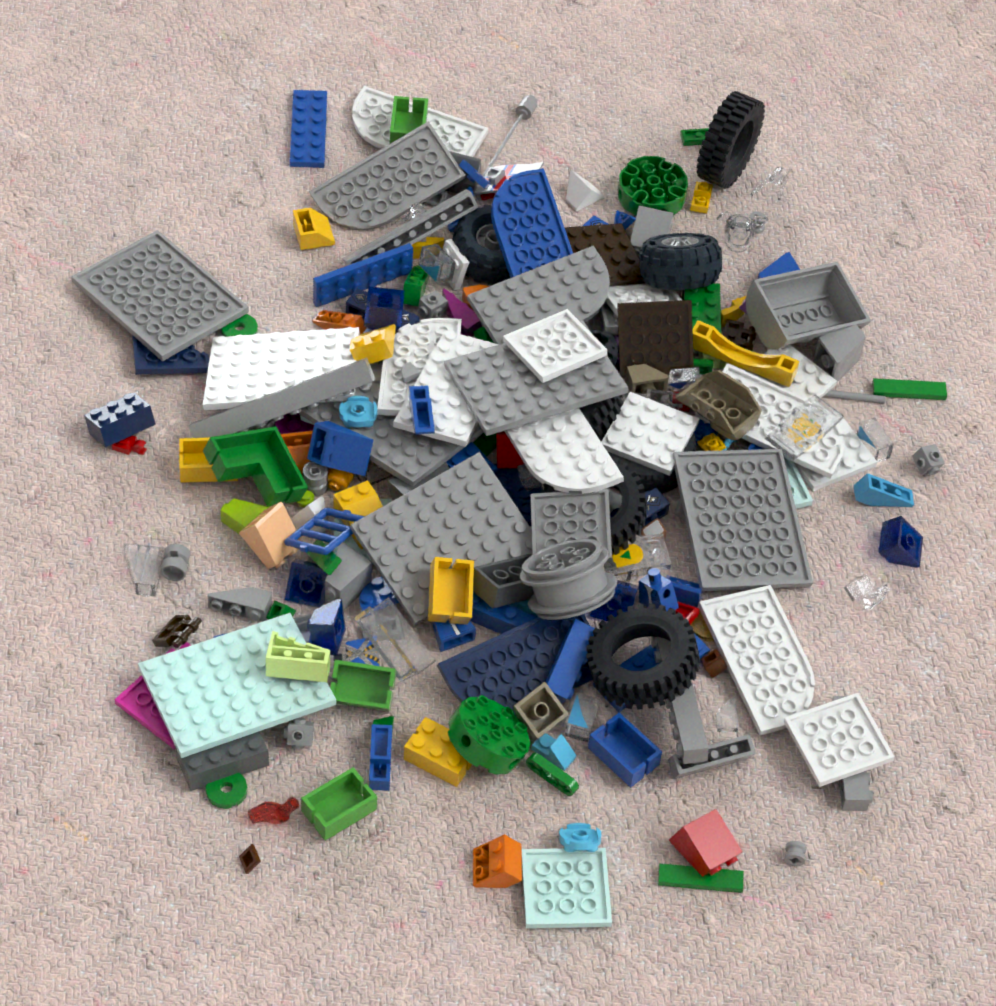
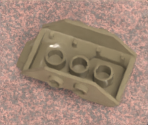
M720 370L702 375L693 384L688 385L675 396L677 400L710 421L712 429L730 440H738L755 426L762 412L750 389Z

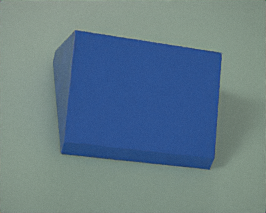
M667 575L665 578L672 582L677 602L698 608L703 593L699 583Z

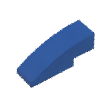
M428 385L409 386L408 397L415 435L435 434Z
M372 724L369 787L372 790L390 791L392 725Z

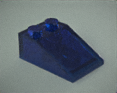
M369 286L364 327L376 330L395 324V332L401 328L405 290Z

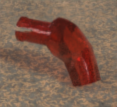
M294 797L288 798L282 805L275 802H263L249 809L248 817L253 824L261 822L282 824L289 820L290 814L294 810L299 808V802Z

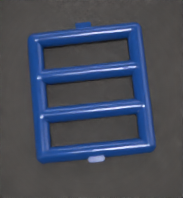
M324 508L286 538L284 543L286 546L300 549L301 552L307 553L310 551L328 555L349 538L353 532L350 526L323 519L326 516H331L355 523L365 516L352 514L349 510L340 511ZM318 526L342 533L338 536H333L310 529ZM304 536L328 542L329 544L323 547L298 541V539Z

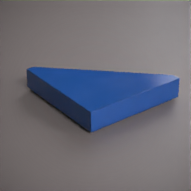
M617 210L614 224L622 223L626 230L636 218Z

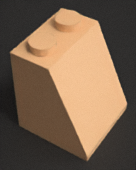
M282 502L265 509L239 532L267 569L274 566L276 568L280 567L285 563L284 558L287 555L292 556L299 550L298 548L286 546L284 543L285 539L296 531V528Z

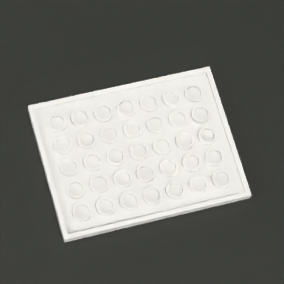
M359 327L214 337L203 400L204 410L230 409L356 362L349 349L351 339L360 335ZM355 388L353 393L345 396L343 393L338 394L336 399L329 402L347 401V398L355 396Z

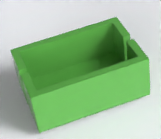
M394 96L390 144L427 122L428 98L413 97L412 112H409V97Z
M335 660L332 678L334 681H337V684L336 682H331L330 689L336 698V704L390 712L393 692L390 689L394 690L397 671L395 668Z
M354 767L301 797L302 813L311 824L314 823V828L325 841L377 810V795L367 783L364 784L363 778Z

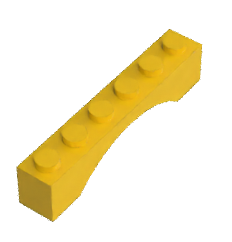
M697 321L693 327V349L784 386H791L797 374L798 360L783 354L765 355L746 350L728 340L715 327L701 321Z

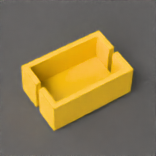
M179 438L180 483L218 482L211 469L213 464L209 465L203 453L209 438ZM232 479V480H226V481H238V479Z
M434 557L430 564L428 621L446 623L450 619L449 623L467 625L472 618L474 561L456 559L452 569H448L452 564L453 558Z
M425 717L417 727L416 734L413 733L405 744L403 760L457 787L466 775V770H469L472 764L460 755L451 743L448 736L450 729Z

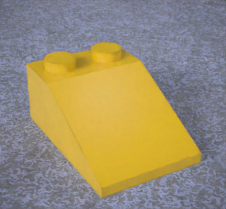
M395 324L360 334L351 339L349 350L354 360L359 361L367 358L369 364L393 357Z
M368 480L333 494V509L349 510L352 514L367 516L383 507L377 493ZM341 519L343 524L347 526H350L354 523L352 521ZM353 533L351 536L353 537L359 548L363 549L362 545Z

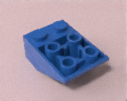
M331 421L318 422L314 424L307 459L322 466L366 476L374 440Z

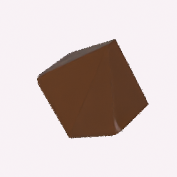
M717 648L700 659L711 678L728 669Z

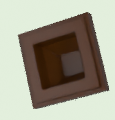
M251 844L239 856L246 874H249L261 862L254 844Z

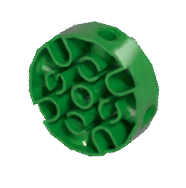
M642 156L628 162L627 166L621 170L617 189L618 200L624 209L634 216H637L639 206L671 212L673 216L679 212L686 201L688 179L686 173L678 164L665 161L666 158L659 156Z
M483 695L469 697L461 702L449 718L450 730L448 731V736L457 752L476 767L481 765L487 768L489 773L496 775L510 773L529 751L530 740L526 725L514 715V711L511 708L504 707Z

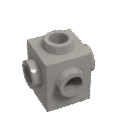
M435 290L428 295H424L419 300L418 312L425 319L440 318L446 314L448 300Z
M936 444L923 446L912 455L921 475H934L945 464Z
M296 718L289 721L288 726L284 727V738L287 739V745H292V748L296 749L312 746L314 722L306 721L304 718Z

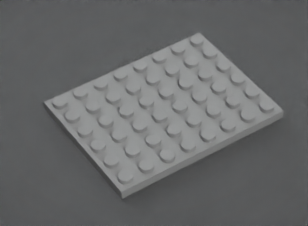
M158 230L71 276L72 282L161 361L168 359L249 313V307Z
M580 320V322L589 330L584 321ZM505 343L444 361V367L449 372L453 382L486 436L628 393V386L608 356L544 383L537 378Z
M383 360L370 364L375 380L371 382L372 385L361 389L360 386L355 388V396L368 397L370 402L373 403L374 401L377 408ZM346 401L320 402L318 406L310 409L306 406L300 408L301 412H299V415L313 424L331 421L345 427L339 416V406L342 402ZM377 415L371 427H345L373 439L369 460L411 486L416 485L464 448V446L420 434L415 435L413 432L393 427V421L396 416ZM479 423L468 444L484 432Z
M782 449L674 452L672 454L697 577L702 591L755 589L771 585L772 588L812 586V575Z
M480 452L350 525V529L414 625L428 617L430 564L434 557L453 558L452 564L448 568L452 569L456 559L473 560L474 567L521 555L533 554L532 529Z

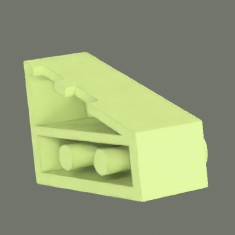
M272 631L266 654V676L327 682L330 672V650L310 643L304 645L295 642V638L289 637L286 639L278 636V632Z

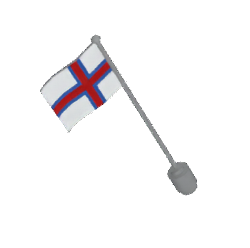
M524 96L516 108V114L519 116L482 175L487 181H489V167L493 166L520 120L529 119L535 111L537 99L534 96ZM544 162L495 166L494 168L504 170L505 176L497 185L491 183L487 189H484L477 183L473 190L474 197L480 194L496 193L501 185L511 176L523 171L541 169Z

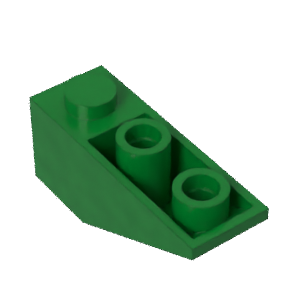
M420 265L413 266L404 282L402 304L419 306V300L424 296L430 275Z

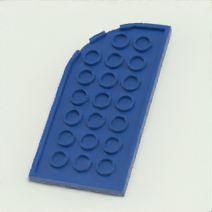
M544 168L523 171L505 181L494 196L491 207V219L510 278L573 254Z

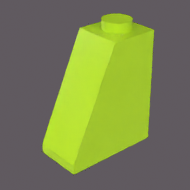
M233 498L229 503H225L220 510L221 522L239 534L241 530L269 507Z

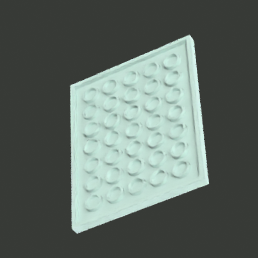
M291 613L138 663L141 675L181 758L336 705V698L327 682L266 676V654L272 631L278 632L280 637L286 639L292 637L295 638V642L306 645Z

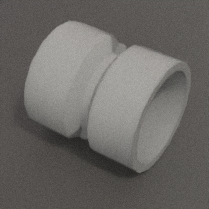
M308 462L303 467V478L308 486L307 490L312 491L315 497L323 495L327 491L328 469L326 466L315 462Z
M181 544L168 545L164 552V560L160 570L161 575L171 581H181L186 577L190 550Z

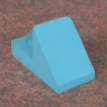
M545 733L531 747L532 751L540 754L563 771L569 767L577 756L563 735L554 739Z

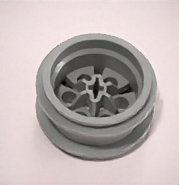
M578 539L547 547L530 556L523 563V570L520 573L521 582L532 586L534 591L528 602L530 610L535 612L540 618L557 620L585 614L607 603L614 596L617 586V578L613 574L605 572L603 566L609 558L608 549L603 547L599 541Z

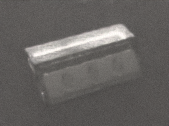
M389 597L373 609L369 606L354 618L388 666L396 669V677L400 682L420 674L436 662Z

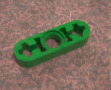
M533 752L526 759V764L530 770L565 795L572 796L579 789V785L574 778L540 754Z

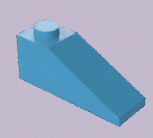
M867 473L853 485L855 500L869 506H914L912 490Z

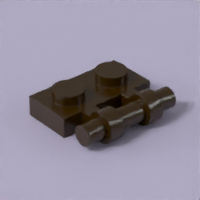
M727 319L723 336L734 344L753 351L754 346L752 343L756 339L754 326L745 329L743 328L744 323Z
M175 615L152 641L156 647H170L173 645L175 648H179L181 644L184 645L188 641L191 633H195L199 629L202 620L199 617L191 620L189 615Z

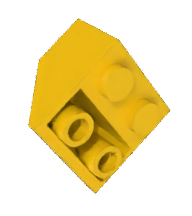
M312 208L293 210V227L300 250L335 245L328 217Z

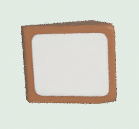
M659 518L643 527L641 532L648 546L664 541L667 534Z

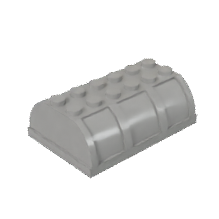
M838 262L755 279L752 281L746 296V312L750 322L764 346L770 349L784 348L793 343L809 342L814 338H819L820 336L855 324L859 329H862L871 322Z

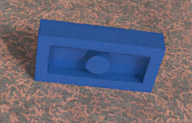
M466 160L461 161L459 166L468 174L466 177L471 182H477L484 189L491 185Z

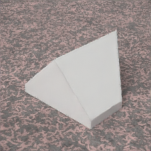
M570 170L566 202L575 211L604 198V195L594 185Z
M319 497L291 518L296 530L325 508L323 497ZM314 526L310 530L322 533L326 528Z

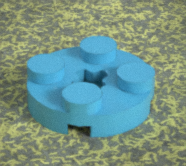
M351 396L347 398L346 402L340 404L339 416L345 427H371L377 418V405L374 401L373 403L370 402L368 397Z
M587 823L568 824L567 829L563 830V827L560 829L559 842L567 852H575L576 850L595 852L601 843V831L597 827L596 830L591 829V825Z

